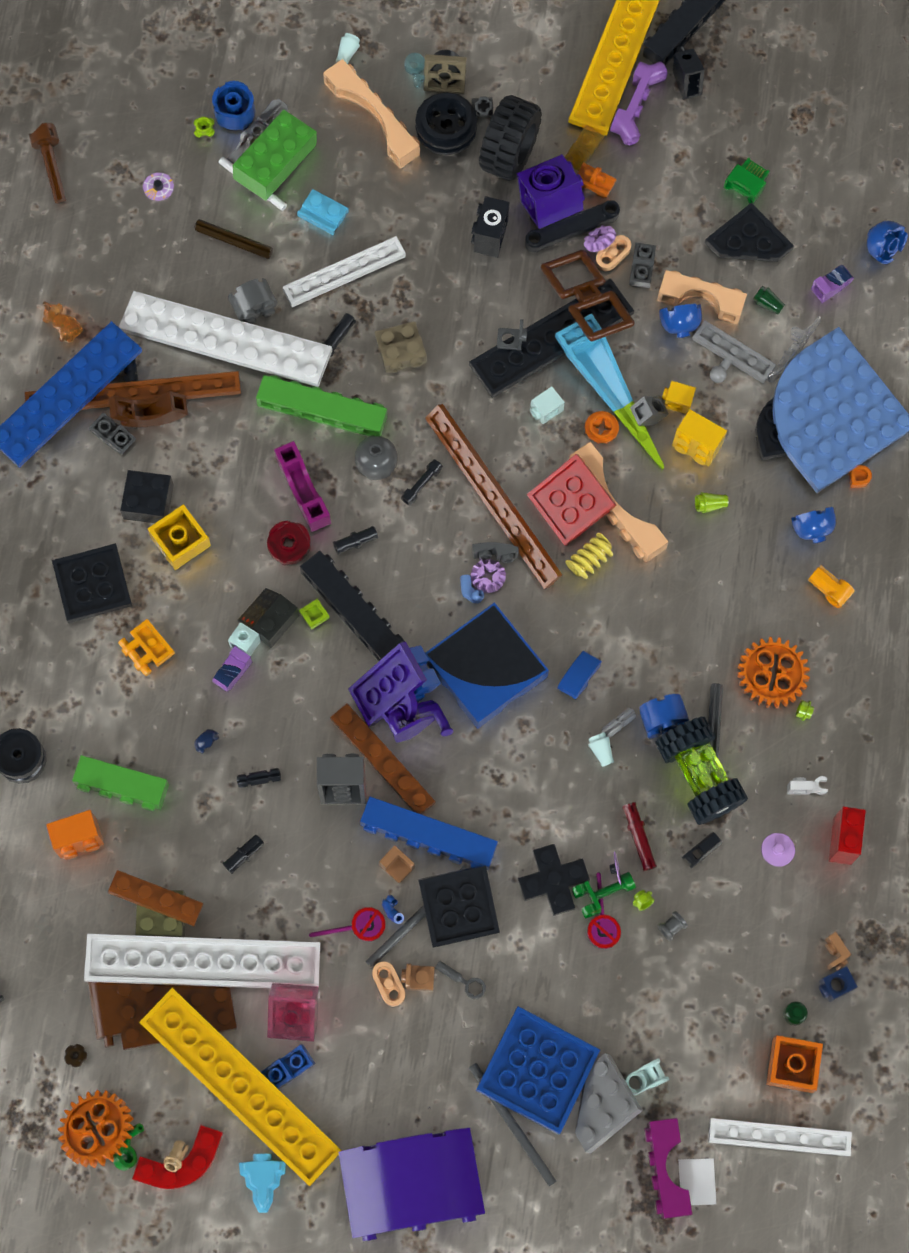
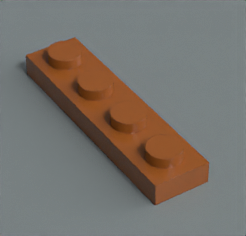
M117 870L108 890V893L192 926H195L203 907L202 902Z

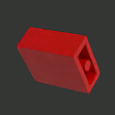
M843 806L835 815L829 862L852 865L861 855L866 810Z

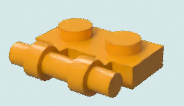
M148 619L130 631L134 640L129 643L126 638H122L118 642L123 654L126 657H130L135 663L134 667L137 671H141L144 676H148L152 672L148 666L151 661L159 667L175 654L174 650ZM139 646L146 653L142 658L135 651Z

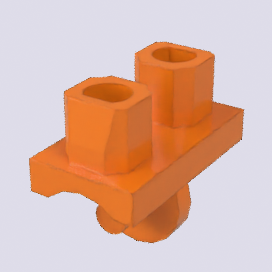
M583 162L577 173L583 180V186L581 187L597 193L602 198H607L616 183V178L602 172L600 167L594 168Z

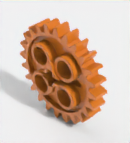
M769 637L767 643L761 638L759 646L753 642L751 645L752 650L746 648L745 654L747 656H741L740 660L743 663H740L737 667L739 670H742L738 673L737 677L744 678L739 683V686H746L743 693L751 692L750 700L758 698V705L765 701L766 708H769L770 704L774 703L775 708L778 709L780 702H782L784 707H787L788 699L795 703V695L798 697L802 696L801 690H806L807 688L804 682H808L810 679L809 676L804 675L810 671V668L804 667L808 659L801 660L804 652L796 653L797 645L790 648L789 640L785 644H781L780 637L776 643L773 642L772 637ZM777 654L778 661L775 668V674L777 675L773 680V691H770L771 669L774 665V655ZM759 657H767L770 663H761ZM781 661H789L791 668L783 667ZM757 677H762V678H764L765 681H766V684H765V685H760V684H758V683L756 682V678H757ZM778 682H785L788 685V689H781L778 686Z
M96 1090L93 1096L88 1091L86 1099L78 1096V1104L70 1103L73 1108L71 1111L64 1110L68 1116L67 1118L60 1119L65 1125L58 1128V1131L64 1134L58 1140L64 1143L61 1149L66 1152L65 1155L76 1164L80 1163L84 1167L90 1164L93 1168H96L97 1162L102 1166H105L107 1158L114 1162L113 1155L116 1153L121 1156L120 1148H128L124 1141L125 1139H132L128 1131L134 1129L129 1123L134 1118L128 1114L131 1109L125 1106L126 1102L119 1099L115 1093L111 1095L105 1090L102 1095L99 1090ZM105 1109L104 1113L98 1117L99 1112ZM88 1112L90 1113L92 1121H94L97 1124L96 1128L93 1125V1123L89 1120L87 1116ZM84 1122L83 1127L78 1129L79 1124ZM114 1128L113 1133L107 1136L109 1130ZM96 1129L105 1142L104 1146L102 1145L100 1137L95 1133ZM94 1141L92 1147L87 1149L88 1144Z

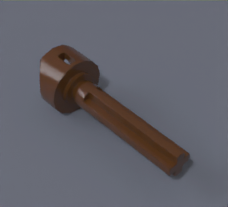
M42 123L32 134H29L32 148L41 150L55 203L59 204L66 201L53 149L59 143V138L54 124Z

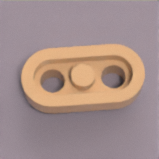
M624 235L616 236L609 247L597 253L596 266L602 271L613 270L630 253V239ZM617 247H623L624 249L618 250ZM608 260L610 263L605 264L602 261Z
M388 962L377 963L373 968L372 976L384 1002L391 1007L401 1005L405 1000V990L393 965ZM383 970L387 971L388 977L381 978L380 972ZM392 991H396L398 993V997L396 999L390 998L389 995Z

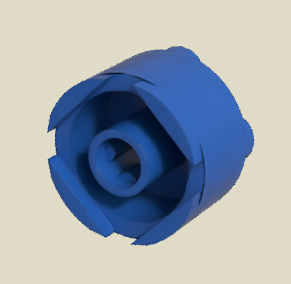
M228 81L220 88H216L212 96V103L218 125L229 130L247 129L255 117L254 97L248 86L239 81Z
M680 694L665 695V699L659 701L655 698L639 707L649 739L668 733L669 730L689 721Z

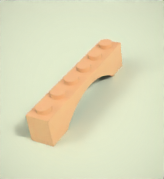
M342 59L323 72L325 85L336 97L358 103L375 116L386 135L387 154L400 169L420 155L419 140L407 132L405 124L394 117L393 111L388 106L385 107L382 104L379 95L369 89L365 79L358 77L351 64H347Z
M591 442L569 456L570 459L575 454H579L617 506L607 513V518L612 525H617L620 529L621 537L624 541L630 542L634 547L633 552L639 559L642 558L646 563L667 549L668 540L656 525L633 517L615 501L605 482L603 457Z

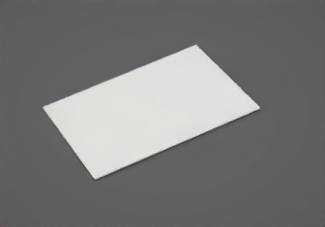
M714 1158L678 1159L680 1188L689 1190L691 1205L716 1204Z

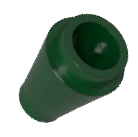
M763 285L753 298L756 301V305L773 313L775 312L777 315L785 306L769 287L765 288Z

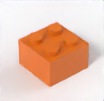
M91 810L46 824L53 850L60 858L65 860L78 856L77 853L85 850L86 852L96 851L100 848V845L104 844L97 819Z
M776 1035L772 1039L766 1085L808 1093L817 1091L823 1044Z

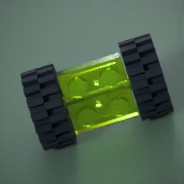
M702 716L676 726V728L669 730L668 733L663 734L655 741L665 763H672L677 760L695 795L694 799L690 800L687 805L698 825L722 817V815L744 804L748 799L738 778L729 780L710 744L715 739V735L706 718Z

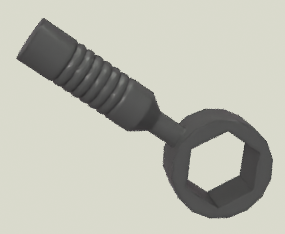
M439 961L435 969L456 982L465 984V992L469 998L479 999L485 994L486 985L481 979L471 978L467 981L459 972L445 963ZM475 981L482 985V993L476 996L468 992L469 984Z

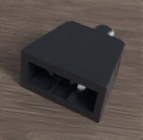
M676 48L673 52V74L682 99L685 100L702 95L705 69L694 49Z

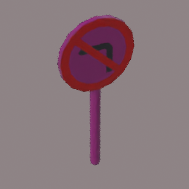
M597 872V888L600 890L602 889L601 873ZM603 898L599 899V904L602 908L601 913L590 921L587 934L593 945L598 948L607 949L618 943L621 937V929L615 918L604 915Z
M365 907L354 914L352 925L309 933V937L353 930L359 939L374 941L383 934L385 919L379 910Z

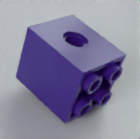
M562 154L517 173L521 203L538 229L584 210L583 201L585 197L581 188L583 180L579 174L576 175L572 163L567 161Z

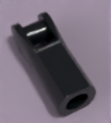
M712 832L682 858L690 863L689 867L692 869L722 845V841L716 833ZM695 850L701 854L699 859L693 854Z

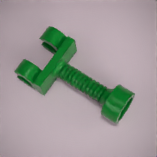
M630 872L620 875L621 885L617 881L596 892H593L589 881L572 888L575 898L588 894L592 904L582 908L585 919L601 913L602 908L598 902L599 899L621 889H625L628 892L636 888Z

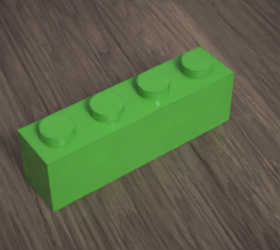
M82 755L72 779L80 791L90 793V790L99 792L98 795L111 799L114 796L120 798L122 803L133 805V802L142 804V808L154 811L155 808L161 810L169 787L167 779Z

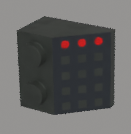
M265 588L237 621L257 632L260 640L272 648L300 615L298 607L283 595Z

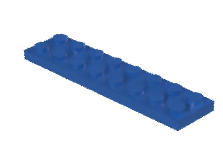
M111 321L0 425V451L20 468L143 352L142 348Z

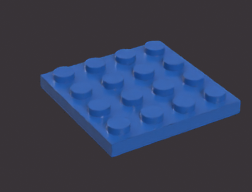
M517 1006L475 1091L559 1135L600 1049Z

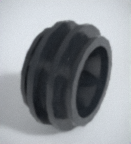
M444 92L434 94L423 101L417 110L415 129L419 141L426 149L435 154L452 155L465 150L473 142L476 136L478 119L475 108L467 99L458 94ZM463 121L465 124L460 126L458 122ZM429 125H434L435 128L431 129Z

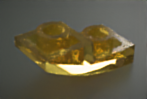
M585 125L577 141L572 144L566 154L565 159L570 161L573 168L579 171L583 162L587 164L604 135L589 125Z

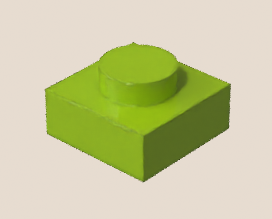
M318 599L299 610V613L311 630L330 619L329 614Z

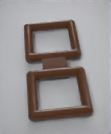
M585 250L576 251L541 265L542 272L561 299L575 295L579 301L569 306V312L589 341L593 342L634 326L633 318L613 291L601 294L597 287L605 284V278ZM581 259L594 279L565 290L552 269ZM610 300L623 321L593 332L580 311Z

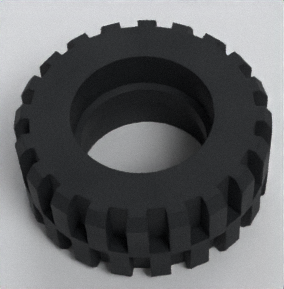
M513 95L505 96L500 101L487 126L480 149L479 165L483 171L508 181L515 180L517 173L523 171L540 129L542 112L537 104Z

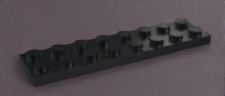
M611 278L606 280L604 285L597 287L601 294L613 291L630 316L634 314L633 308ZM577 298L525 328L527 329L526 342L522 341L521 350L498 349L496 345L469 361V366L492 398L566 355L555 338V334L576 322L569 312V306L578 303ZM610 300L580 311L583 317L592 313L602 329L623 321ZM512 336L503 342L511 344L514 341V337Z

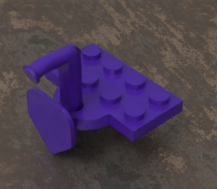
M406 642L399 643L348 688L368 727L374 726L384 718L393 733L396 743L415 737L435 719L441 729V736H449L453 733V729L450 727L438 703L433 700L417 703L414 691L426 682L427 679Z

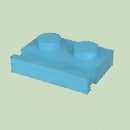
M312 189L302 204L301 209L298 210L297 216L334 235L335 230L340 226L349 209Z

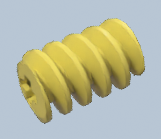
M597 533L596 538L592 537L590 543H585L584 549H578L577 554L571 556V560L565 561L566 566L576 576L588 579L586 571L593 574V565L597 568L601 567L598 560L606 563L605 554L610 557L613 556L610 542L601 533Z

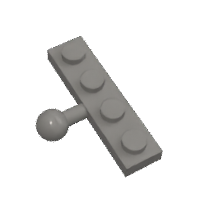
M705 320L693 336L692 340L724 359L719 366L713 367L710 371V378L715 383H721L726 379V370L730 364H733L763 384L776 367V364Z

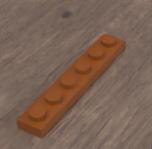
M348 703L330 717L332 722L413 812L422 815L435 804L436 801Z

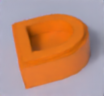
M859 465L849 472L850 488L867 486L872 479L871 470L865 465Z

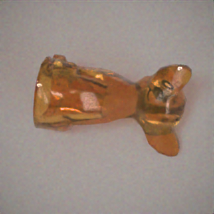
M46 301L43 302L45 309L42 320L44 323H53V327L60 333L59 340L61 342L64 340L71 342L82 333L83 328L76 319L69 315L61 314L63 307L60 303L51 305Z

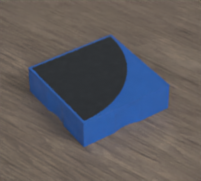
M495 602L425 653L429 660L427 666L430 669H434L442 685L454 695L460 708L477 729L502 712L511 701L525 695L545 680L549 673L548 668Z

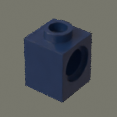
M847 966L819 981V990L824 998H828L829 1002L858 988ZM832 980H838L841 983L842 988L840 991L832 988Z

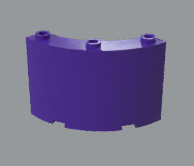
M470 1128L447 1130L437 1134L428 1133L379 1142L372 1146H360L338 1152L352 1239L362 1237L363 1242L377 1239L376 1234L411 1227L413 1232L427 1229V1224L462 1219L463 1223L476 1221V1216L485 1214Z

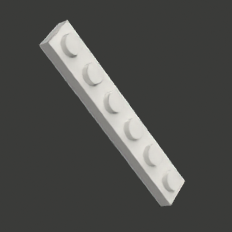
M397 236L289 283L283 286V291L291 307H294L406 257V253Z
M710 1118L708 1143L849 1157L851 1156L852 1132Z

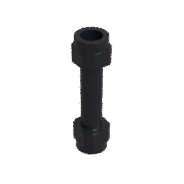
M433 459L426 466L427 471L411 489H406L401 496V500L405 504L411 506L418 499L417 494L433 476L437 477L441 472L443 466L439 461Z

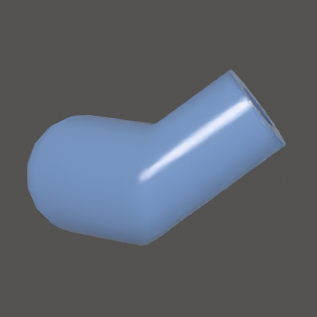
M470 575L460 576L462 596L472 603H480L484 599V592L472 587Z

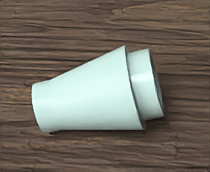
M345 33L341 37L336 62L343 59L348 64L360 47V39L350 33Z
M605 732L588 739L590 742L589 747L602 767L614 762L609 736L606 737Z

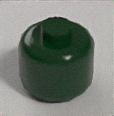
M795 1001L785 1007L783 1015L787 1023L797 1026L805 1022L808 1011L804 1004Z

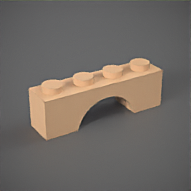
M666 270L657 301L678 306L688 298H703L714 306L717 319L738 325L747 293H743L736 288L729 289L723 287L719 283L705 282L698 277H688L678 271Z

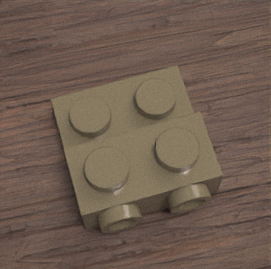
M415 321L374 332L386 373H396L410 366L419 367L427 362L425 348Z

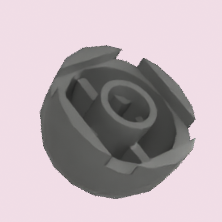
M371 436L359 443L355 452V464L357 470L367 476L368 479L381 480L387 478L397 466V451L389 439L382 436Z

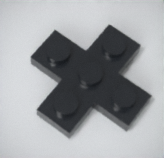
M555 844L533 850L539 872L518 878L524 901L547 895L553 916L575 910L569 888L590 881L583 858L561 865Z

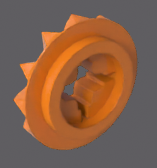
M606 411L594 412L585 422V434H587L590 441L593 440L597 444H608L610 441L615 440L619 432L617 419ZM604 421V427L608 430H604L600 435L599 429L596 427H600V424Z

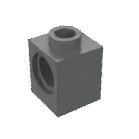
M644 396L630 407L638 426L656 425L669 414L660 396Z

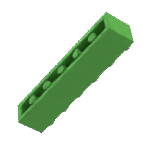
M263 375L256 396L258 407L369 437L382 436L388 417L387 408H384L381 404L365 403L362 399L356 397L350 399L343 397L338 392H324L321 388L311 386V388L302 386L297 381L287 382L275 375H270V377Z

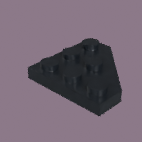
M752 202L705 239V244L720 258L778 262L794 248V245Z

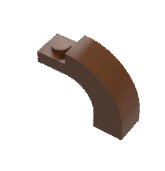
M172 391L149 400H131L115 395L108 398L111 419L120 420L122 426L151 427L164 425L188 415L186 396Z

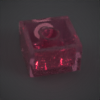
M272 983L268 998L267 1038L314 1042L318 1021L319 987Z

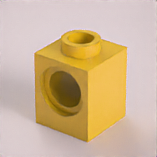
M671 381L670 387H665L662 395V400H665L664 405L666 409L687 414L691 407L696 387Z

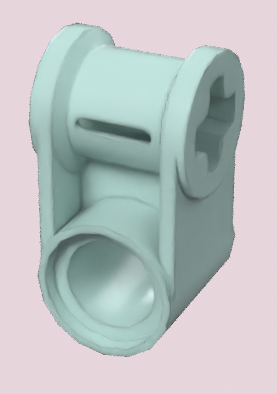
M659 1058L647 1063L625 1078L628 1086L630 1078L639 1080V1089L635 1090L629 1086L634 1096L670 1080L668 1076H665L659 1064L661 1062Z

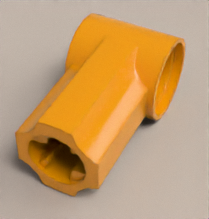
M822 565L808 579L809 582L825 594L827 601L836 608H841L854 593L853 587L843 579H837Z

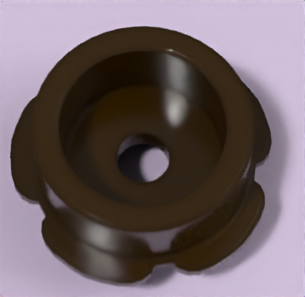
M80 1044L70 1045L65 1050L64 1060L66 1064L72 1065V1067H80L87 1059V1052L84 1051V1047Z

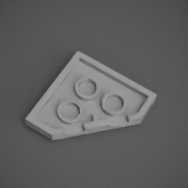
M607 1053L594 1062L586 1079L575 1131L585 1152L590 1154L643 1111L611 1055Z

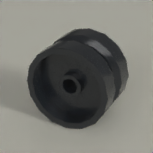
M21 728L10 729L0 735V773L9 781L18 784L29 783L38 778L46 764V752L38 738L30 731Z

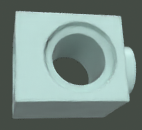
M551 386L531 400L530 412L536 420L539 419L544 424L564 410L565 402Z
M240 622L228 639L230 648L233 649L236 646L251 656L261 640L257 632Z

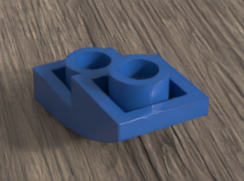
M582 651L560 681L557 689L577 699L588 686L590 678L600 668L602 661Z
M301 1044L284 1057L269 1065L261 1073L279 1089L312 1067L315 1062L304 1045Z

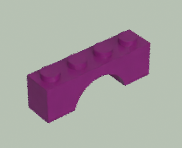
M292 441L274 449L277 463L310 531L314 532L331 524L330 514L308 475L295 442Z
M678 1119L648 1122V1128H644L646 1142H650L651 1152H648L649 1165L654 1166L655 1176H652L653 1190L658 1191L659 1200H655L657 1215L661 1214L662 1219L692 1215L689 1190L675 1185L669 1178L666 1170V1159L670 1150L681 1142Z

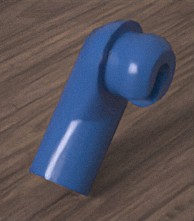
M388 895L385 900L383 899L382 907L388 919L396 924H401L404 921V915L394 908L398 901L392 895Z

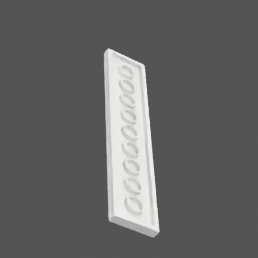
M133 291L119 325V328L128 334L315 387H319L332 353V346Z
M87 934L84 982L319 989L320 942Z

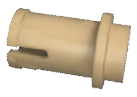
M175 1141L169 1156L165 1157L164 1167L168 1171L176 1172L182 1167V1160L189 1148L187 1144L184 1146L185 1142Z

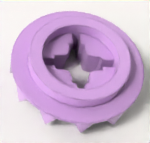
M602 225L598 229L595 228L594 231L589 232V235L584 238V246L590 252L604 250L613 243L616 238V232L611 226L605 227Z
M489 558L488 560H480L473 566L471 581L479 591L482 590L484 593L496 592L505 582V570L499 561ZM485 568L489 573H494L492 575V583L488 578H482L485 575Z

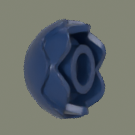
M212 729L204 731L194 741L196 751L203 754L207 748L213 745L215 740L219 739V733Z

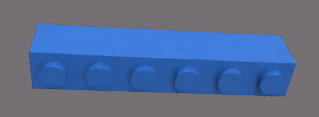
M370 796L360 820L361 826L364 827L363 830L368 833L376 834V832L385 834L386 839L395 842L398 839L405 841L406 845L411 848L419 849V847L428 849L427 852L431 855L440 857L442 854L448 856L451 862L471 864L470 868L486 865L489 871L498 845L496 840Z

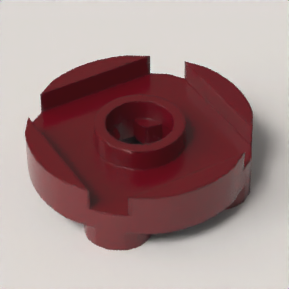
M279 522L269 532L267 539L268 551L272 558L282 565L298 563L310 552V535L307 529L298 522ZM285 539H294L293 546L285 547Z

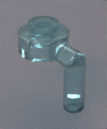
M411 53L405 59L404 68L407 73L413 76L414 86L420 88L425 80L424 76L420 74L424 69L425 60L419 53ZM415 62L418 67L412 68L410 64Z

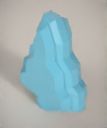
M253 1154V1161L239 1163L240 1175L245 1177L246 1187L253 1193V1202L258 1212L268 1213L273 1202L274 1190L280 1186L281 1176L286 1172V1163L282 1160H272V1154Z

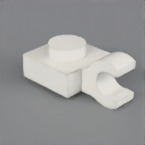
M820 776L814 782L807 781L804 777L793 778V781H790L787 785V794L817 793L824 795L828 792V789H821L819 783L826 782L827 777Z

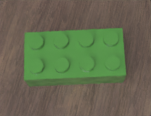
M283 110L233 164V179L267 201L315 148L317 131Z

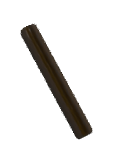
M198 219L195 223V231L253 254L270 259L273 253V248L201 219Z

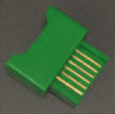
M748 157L742 166L737 164L726 178L723 187L726 190L737 191L747 198L749 204L751 202L754 204L765 189V180L769 176L770 171L751 161Z

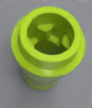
M701 492L700 495L695 496L697 512L705 514L728 507V496L726 494Z

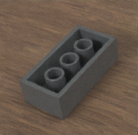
M354 753L346 754L345 757H336L335 754H323L322 757H317V788L321 804H366L364 757H359V754Z

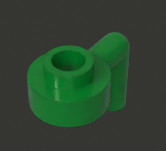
M138 1123L133 1126V1130L128 1131V1134L133 1138L144 1131V1126ZM125 1139L124 1142L128 1145V1148H120L121 1156L116 1153L113 1155V1163L119 1170H128L137 1162V1154L130 1146L131 1139Z

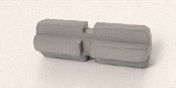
M627 708L617 716V719H613L602 728V733L605 732L606 737L609 736L611 738L621 730L622 726L625 727L636 718L635 711L632 708Z

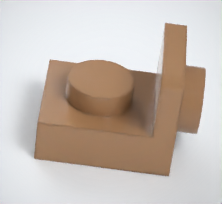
M835 932L825 939L827 942L825 946L832 956L836 955L838 958L827 966L829 970L834 967L837 970L841 969L849 963L847 959L851 956V953Z
M407 963V968L402 969L401 983H405V989L433 991L435 967L414 966Z

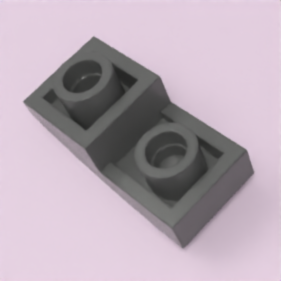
M635 243L630 286L650 288L656 245Z
M104 412L89 427L92 433L121 455L136 440L130 432L122 425L115 423Z
M498 542L472 544L474 559L486 560L495 555L496 561L510 563L515 558H518L519 549L514 545Z

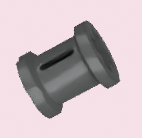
M674 911L672 917L663 924H658L657 927L667 940L672 941L673 936L682 928L686 929L688 925L677 911Z

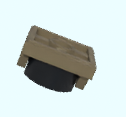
M440 50L434 55L425 54L424 91L464 94L466 57H459L457 53L451 50Z

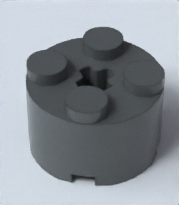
M262 278V282H259L258 279L248 281L236 288V294L232 295L230 293L228 296V300L239 321L253 324L256 322V318L260 316L269 317L276 312L274 308L277 305V300L264 278Z

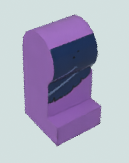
M840 265L827 275L815 279L811 290L823 303L848 286L854 277L844 265Z
M234 646L222 667L216 672L212 682L225 691H230L253 663L251 656Z

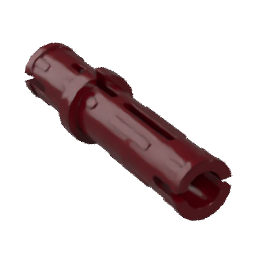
M632 802L631 805L629 803L622 806L628 822L627 829L631 831L643 871L656 868L657 864L655 863L644 830L645 823L641 821L636 802Z

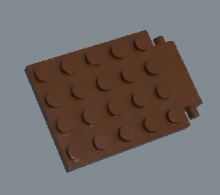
M88 982L96 1039H104L105 1048L114 1046L113 1037L121 1036L123 1050L161 1044L139 1022L171 988L180 994L219 1033L237 1029L230 987Z

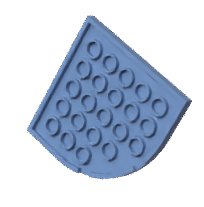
M840 327L798 353L785 368L776 386L772 412L773 422L778 432L777 437L789 459L816 493L909 433L908 412Z

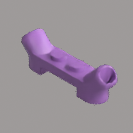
M661 61L651 65L639 62L633 76L632 85L637 88L626 111L618 108L610 132L620 135L625 145L630 146L639 141L640 132L634 119L635 117L639 118L642 112V101H647L651 90L648 89L649 86L665 81L667 78V68Z

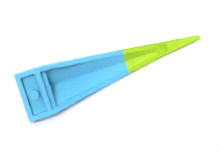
M592 313L584 317L593 332L602 329ZM577 322L557 332L555 338L565 351L568 359L663 470L664 464L646 427L638 426L630 409L635 403L606 337L593 342L589 341Z

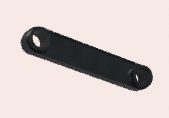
M608 200L543 228L531 230L525 237V246L530 252H538L564 240L614 222L619 217V204L614 200ZM606 210H613L614 213H608ZM536 239V240H538L539 242H538V243H532V242H530V240Z

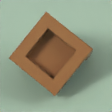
M395 845L379 861V866L397 883H401L415 868V864Z

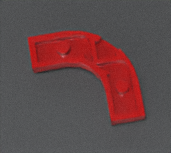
M200 1125L193 1148L189 1155L182 1160V1167L179 1170L170 1172L164 1167L163 1163L140 1156L132 1179L161 1189H179L199 1180L211 1167L223 1132Z

